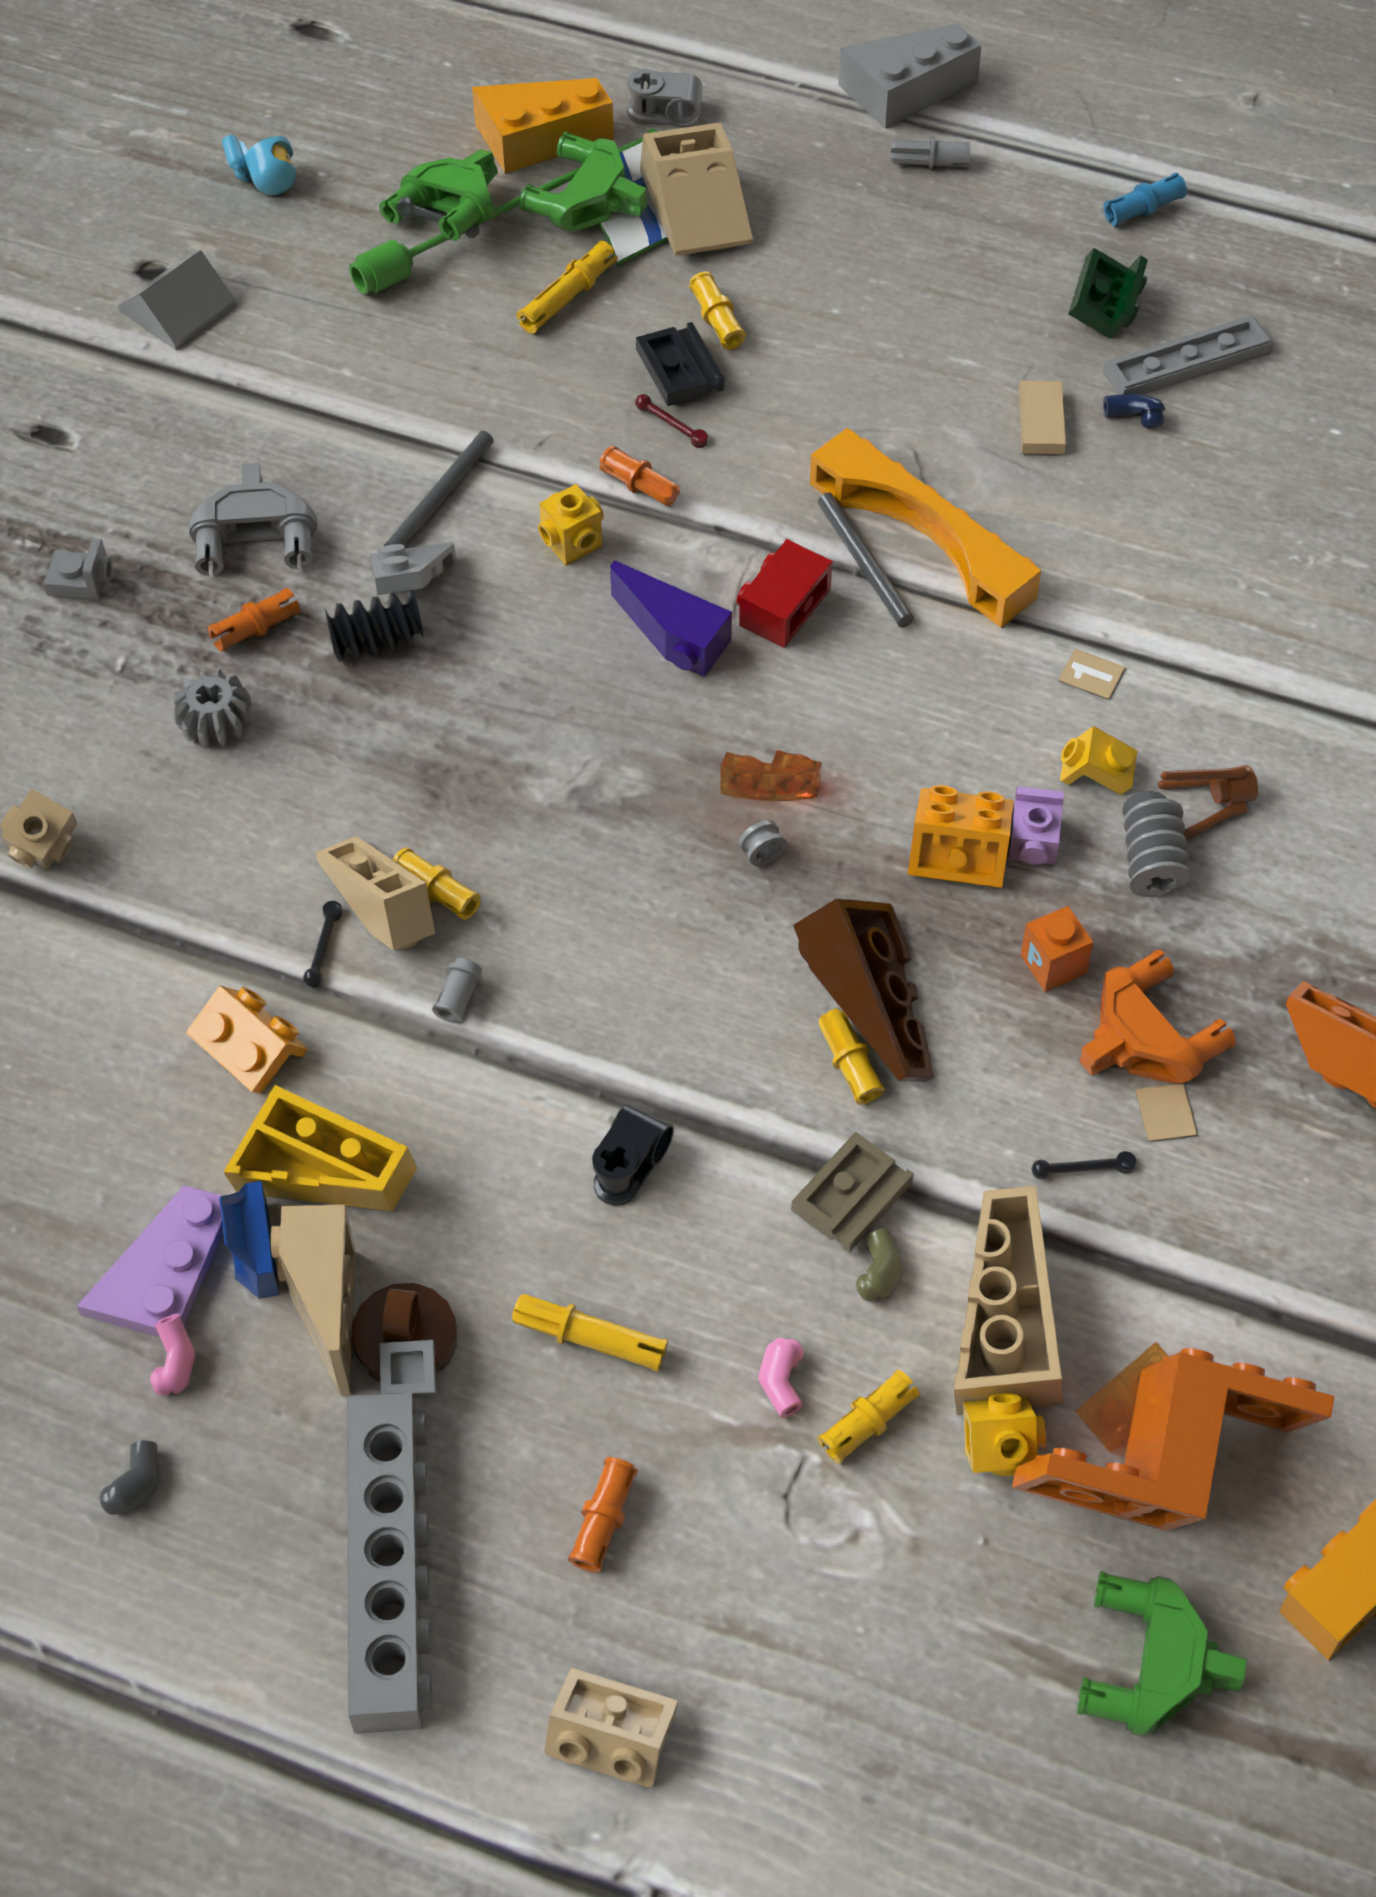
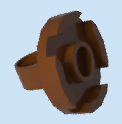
M416 1283L392 1284L375 1291L360 1305L352 1322L354 1352L360 1363L368 1369L369 1375L381 1382L380 1343L433 1340L435 1344L436 1371L440 1367L443 1370L450 1363L457 1347L456 1319L448 1301L434 1289Z

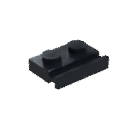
M693 322L687 323L686 328L681 330L671 327L636 337V350L667 406L706 396L707 391L716 388L718 392L724 391L725 378Z

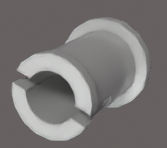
M456 958L454 963L447 966L445 970L448 976L436 1004L432 1008L433 1013L437 1017L450 1023L462 1021L463 1013L474 989L479 988L483 983V977L481 976L482 968L476 962L467 958Z

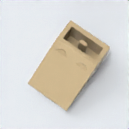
M721 122L643 134L640 173L674 255L679 256L752 244L753 237L733 150Z

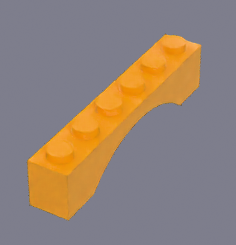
M847 427L811 454L810 485L822 494L832 493L842 508L863 509L884 514L905 522L927 535L945 551L956 566L965 585L968 604L1000 628L1037 599L1041 569L1031 559L1020 555L1009 547L997 534L989 532L971 519L963 509L956 508L940 496L932 486L922 483L906 471L899 462L891 460L876 449L868 439L861 438Z

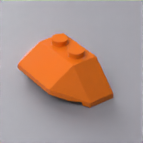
M1302 981L1289 995L1285 1004L1310 1069L1321 1074L1328 1084L1339 1089H1350L1367 1098L1368 1103L1376 1109V1017Z

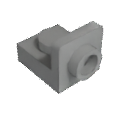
M92 539L88 553L54 550L44 581L46 594L50 596L99 600L103 585L110 582L113 572L112 558L106 556L102 539Z

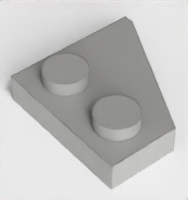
M454 542L405 549L404 545L393 544L379 548V553L370 554L377 595L423 589L431 582L430 579L437 577L444 571L443 563H454L457 560Z

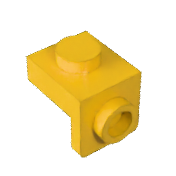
M1092 726L1077 738L1070 739L1064 746L1060 757L1061 762H1063L1060 781L1070 785L1085 775L1122 795L1133 787L1138 750L1101 729Z

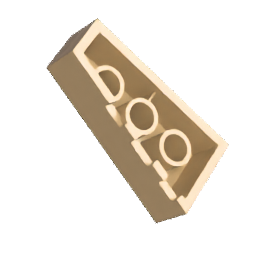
M1036 1185L988 1190L983 1193L975 1246V1260L968 1291V1306L960 1343L959 1365L953 1389L957 1415L963 1414V1402L988 1400L989 1396L996 1393H1014L1020 1397H1027L1032 1407L1063 1404L1062 1375Z

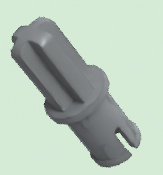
M930 137V142L894 140L891 143L890 159L891 162L897 164L928 165V170H932L933 166L969 168L970 142L935 141V137Z

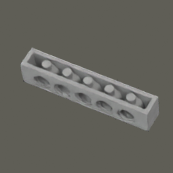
M412 1392L347 1396L348 1716L354 1733L422 1729V1709H432L431 1675L421 1674V1654L431 1653L429 1619L420 1620V1600L430 1599V1578L428 1565L419 1566V1547L429 1546V1526L427 1513H418V1495L428 1494V1476L426 1461L417 1462V1444L427 1443V1425L425 1411L416 1412ZM388 1448L401 1451L399 1456L392 1461L382 1462L375 1459L378 1453ZM396 1499L402 1502L401 1506L392 1513L376 1511V1507L384 1500ZM398 1551L403 1554L400 1561L392 1566H381L376 1563L378 1557L384 1552ZM395 1603L404 1607L402 1613L395 1619L382 1620L376 1617L380 1608L387 1604ZM397 1657L405 1661L403 1668L396 1674L382 1675L376 1671L379 1664L387 1658Z

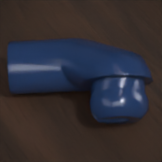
M1137 393L1104 396L1103 399L1105 417L1142 414L1141 424L1145 428L1162 426L1165 421L1163 411L1166 408L1159 399Z

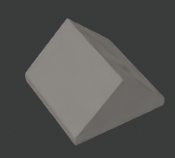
M199 250L172 265L121 302L118 307L120 312L171 348L177 350L234 308L236 301L204 253Z

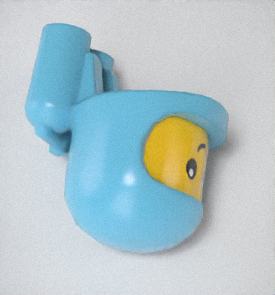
M228 135L222 139L228 165L234 170L239 180L247 183L251 178L259 191L272 196L285 193L294 185L296 170L291 162L293 150L286 137L274 136L264 139L253 145L249 150L242 141L239 142L235 135Z

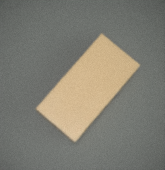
M1020 380L1018 397L1021 454H1065L1066 436L1062 381Z

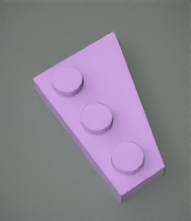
M184 1185L77 1305L80 1315L158 1337L160 1336L155 1324L165 1317L180 1314L185 1325L223 1236L219 1198L223 1195Z

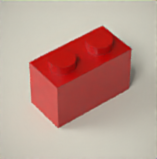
M786 539L775 553L770 552L766 556L760 572L752 582H745L741 587L736 600L739 606V626L785 648L831 590L833 561Z

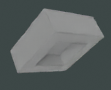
M433 1340L380 1343L381 1394L412 1392L413 1399L437 1397L435 1344Z

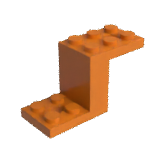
M1183 1348L1181 1352L1170 1357H1164L1161 1361L1141 1370L1124 1464L1106 1463L1104 1468L1086 1463L1087 1455L1082 1452L1066 1448H1054L1053 1453L1037 1455L1036 1459L1017 1466L1012 1489L1164 1531L1206 1519L1223 1415L1288 1433L1331 1418L1335 1396L1316 1391V1384L1305 1379L1287 1377L1283 1381L1266 1377L1265 1369L1247 1363H1233L1231 1367L1213 1362L1214 1355L1207 1351Z

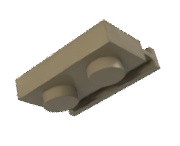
M855 1132L792 1200L791 1211L829 1239L835 1238L844 1245V1250L850 1253L913 1183L914 1173L908 1169L906 1171L895 1164L896 1160Z

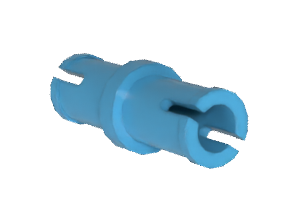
M1177 172L1149 185L1145 182L1138 184L1134 187V191L1113 200L1105 201L1103 205L1105 217L1109 224L1117 226L1119 223L1141 214L1149 216L1156 212L1157 207L1186 197L1187 187L1183 177L1179 176Z

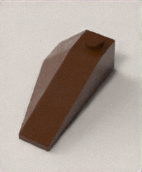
M836 898L795 923L793 927L799 940V951L808 963L810 970L897 1080L927 1082L934 1078L925 1029L922 1023L914 1017L911 1005L913 1001L919 999L917 988L910 981L907 983L904 964L911 961L909 947L892 904Z

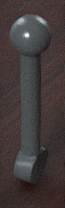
M406 197L401 198L397 204V211L403 216H409L412 213L435 222H439L443 215L415 206L413 201ZM475 223L465 232V235L469 238L476 237L479 234L478 224Z

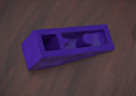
M614 560L610 565L611 596L660 654L676 667L686 671L690 670L705 677L731 642L732 612Z

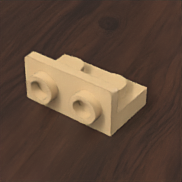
M570 1668L549 1716L544 1752L547 1756L562 1760L568 1764L578 1765L616 1777L622 1781L650 1788L656 1779L659 1758L676 1716L678 1700Z

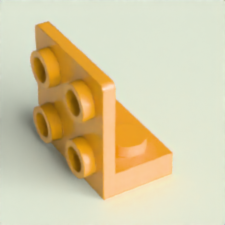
M935 785L930 787V789L921 788L914 822L908 875L1002 888L1014 801L1005 799L1003 795L990 791H983L973 795L958 793L955 788L946 785Z

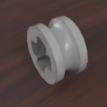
M766 820L749 827L741 835L739 846L747 853L749 862L753 866L758 867L778 859L787 848V841L782 834H779V828L774 821Z

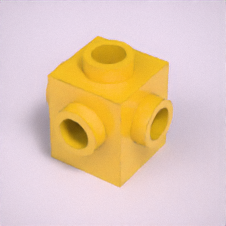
M577 484L561 492L554 493L539 503L541 521L538 524L539 534L544 543L553 550L565 565L602 547L601 521L604 519L602 508L594 497H588Z
M996 1393L989 1396L988 1400L963 1402L965 1454L973 1473L992 1472L999 1476H1014L1017 1466L1036 1459L1038 1455L1037 1449L1046 1447L1044 1418L1042 1415H1035L1027 1397H1020L1014 1393Z

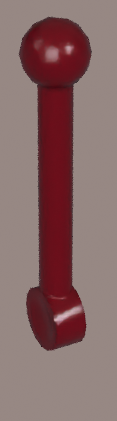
M640 394L637 396L635 405L639 410L650 411L690 437L691 444L694 447L702 448L706 446L708 435L704 430L691 429L654 405L648 395Z

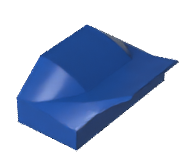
M262 1181L246 1183L239 1192L223 1195L219 1198L224 1244L232 1252L235 1279L259 1299L278 1296L279 1287L276 1263L271 1253V1224Z

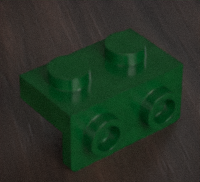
M1093 248L1085 257L1068 314L1109 339L1122 326L1125 328L1130 326L1139 311V306L1136 304L1137 297L1147 282V277L1144 276L1148 259L1140 255L1128 268L1098 249Z

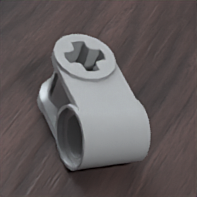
M648 69L637 70L628 78L631 100L627 104V115L632 121L640 124L654 123L681 127L691 126L699 120L701 115L702 82L697 76L687 72L671 73ZM645 81L648 83L647 89H644ZM642 104H646V112H642Z

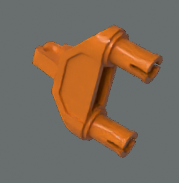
M1156 949L1150 955L1127 968L1116 966L1105 972L1101 995L1100 1026L1094 1031L1093 1037L1095 1039L1082 1047V1057H1080L1079 1062L1091 1076L1117 1064L1120 1068L1124 1067L1130 1074L1168 1083H1185L1199 1076L1204 1063L1227 1049L1235 1047L1236 1038L1230 1027L1220 1032V1029L1224 1028L1227 1024L1221 1019L1213 1021L1211 1025L1189 1038L1180 1036L1143 993L1174 975V968L1169 957L1159 962V959L1164 957L1165 953L1160 949Z

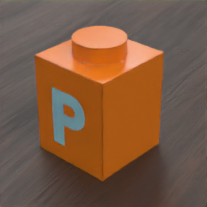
M1066 906L1026 923L1020 956L1044 992L1087 974L1093 941L1070 907Z

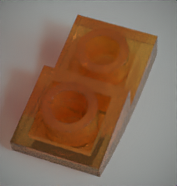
M780 750L776 751L771 764L762 762L753 756H741L726 752L720 766V793L760 801H796L815 798L820 791L822 762L811 760L802 754H790Z
M1154 1342L1117 1373L1113 1379L1075 1409V1412L1110 1453L1129 1438L1141 1370L1161 1361L1164 1357H1169L1157 1342Z

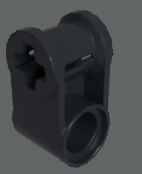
M626 1104L620 1109L610 1130L595 1149L592 1156L593 1170L596 1173L594 1177V1192L601 1201L613 1206L623 1205L630 1202L637 1195V1192L654 1166L662 1160L667 1152L674 1134L673 1124L630 1104Z

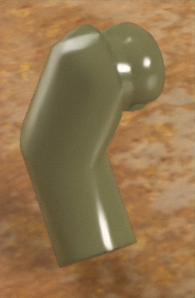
M886 1228L875 1230L865 1237L873 1262L867 1269V1274L857 1278L856 1289L862 1299L868 1302L875 1301L879 1296L885 1298L890 1295L903 1275V1264L890 1231Z

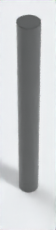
M480 431L384 546L401 544L406 547L493 444V437L488 432Z
M830 492L821 495L818 499V505L899 627H906L914 620L913 614L834 495Z

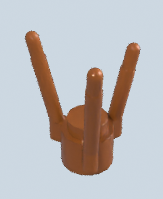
M1249 765L1224 769L1163 771L1161 773L1162 780L1157 784L1160 789L1210 786V793L1216 804L1223 803L1226 806L1225 809L1187 828L1184 832L1186 840L1232 816L1246 814V802L1255 801L1258 796L1257 778Z

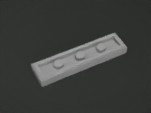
M1251 315L1104 362L1103 374L1118 395L1130 393L1142 395L1270 354L1273 342L1256 318Z

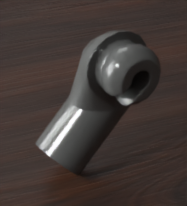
M143 1440L130 1445V1470L114 1480L111 1485L104 1487L100 1493V1504L106 1513L110 1515L127 1514L155 1494L157 1489L158 1449L155 1442Z

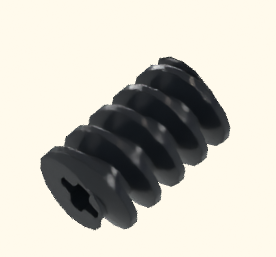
M413 590L407 591L405 604L401 603L395 593H391L387 608H384L380 599L375 596L371 599L369 611H366L360 600H354L352 614H348L342 603L336 604L333 618L329 616L325 609L333 652L339 662L344 661L346 647H350L358 659L362 656L364 644H368L374 655H379L381 641L385 640L391 651L395 652L397 651L400 637L404 638L410 649L415 648L417 634H421L423 637L420 612Z

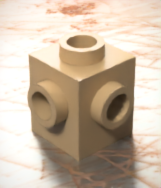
M31 788L20 807L13 805L6 813L0 829L4 831L1 838L6 847L10 849L7 856L28 869H32L36 864L48 871L54 860L58 863L61 862L69 852L74 840L70 835L78 823L72 811Z

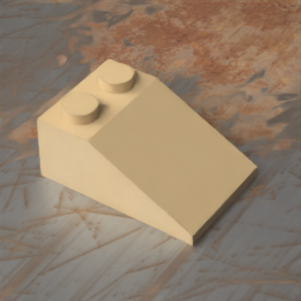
M346 1205L282 1206L281 1226H272L271 1253L273 1258H278V1279L280 1282L287 1281L292 1302L339 1394L351 1395L352 1322L354 1320L356 1250Z

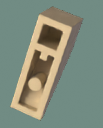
M357 836L315 852L318 863L368 932L393 951L408 949L415 946L419 940L435 934L426 882Z

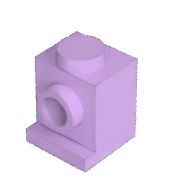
M1017 786L1012 813L1008 860L1023 861L1030 865L1056 864L1064 800L1063 791Z

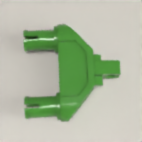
M564 132L563 137H560L557 145V155L560 158L576 161L583 165L566 189L555 194L527 184L525 186L526 190H522L519 201L521 210L548 217L556 227L569 231L585 229L608 221L613 212L641 216L648 202L646 199V188L625 177L624 165L615 141L606 138L591 141L572 135L570 132Z
M480 149L463 160L446 158L416 166L402 177L400 188L380 203L379 209L382 216L389 223L394 222V224H398L404 216L397 211V204L401 198L406 197L411 199L417 207H429L447 212L448 214L443 216L438 222L440 231L447 239L451 240L453 238V241H457L475 223H485L495 215L487 187L498 173L494 162V155L490 151Z
M1100 1571L1094 1607H1103L1143 1616V1622L1147 1623L1138 1684H1134L1133 1689L1083 1677L1079 1692L1080 1701L1077 1704L1076 1714H1085L1126 1723V1729L1130 1730L1132 1734L1145 1737L1159 1729L1191 1704L1196 1694L1211 1695L1212 1687L1237 1692L1241 1690L1242 1685H1244L1247 1659L1217 1651L1218 1643L1207 1640V1628L1186 1595L1173 1580L1156 1576V1578H1150L1148 1583Z

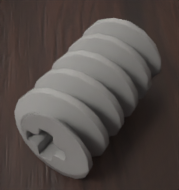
M1139 791L1129 796L1123 803L1122 812L1125 817V843L1128 848V875L1131 879L1130 889L1132 893L1142 897H1156L1183 887L1189 882L1191 874L1187 867L1189 856L1185 851L1187 840L1184 836L1185 824L1182 820L1184 811L1181 804L1167 799L1166 796L1155 791Z

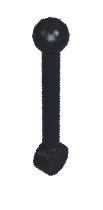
M328 901L323 906L324 925L311 968L306 970L303 975V980L307 986L316 987L322 981L320 968L334 921L342 917V906L337 901Z
M1123 1151L1116 1158L1051 1164L1046 1160L1040 1159L1033 1163L1031 1171L1034 1177L1042 1180L1054 1173L1113 1168L1127 1174L1134 1170L1136 1157L1131 1152Z

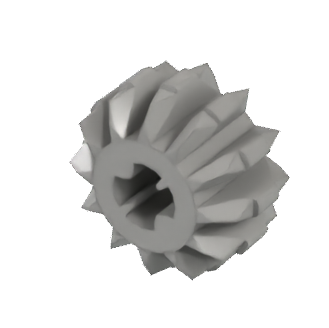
M220 669L214 676H207L201 670L198 680L184 678L183 690L175 691V711L173 712L175 723L179 725L180 730H183V734L188 742L199 739V742L206 748L212 741H218L224 747L229 736L241 739L242 727L251 725L252 715L250 706H252L250 693L247 692L246 688L242 687V682L239 681L237 675L226 678V675Z

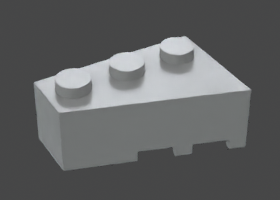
M953 24L841 47L838 85L884 128H887L978 83L982 45L960 25Z

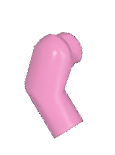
M173 1314L159 1320L155 1324L167 1353L165 1367L156 1368L150 1376L152 1387L155 1393L160 1396L169 1395L171 1392L177 1395L188 1386L195 1360V1350L180 1314Z
M777 1338L766 1347L758 1375L761 1387L780 1418H787L795 1414L803 1406L802 1401L788 1380L792 1368L796 1367L799 1363L798 1361L803 1359V1349L800 1343L794 1339Z

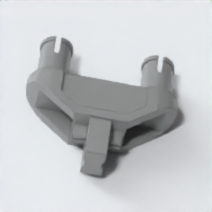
M260 463L242 464V484L227 485L200 505L190 520L189 535L196 543L195 569L200 574L209 576V561H213V575L221 573L224 569L223 544L280 539L285 540V564L290 568L298 569L297 555L301 554L302 569L307 568L313 561L311 537L317 530L315 512L303 499L274 482H263L262 474H260Z

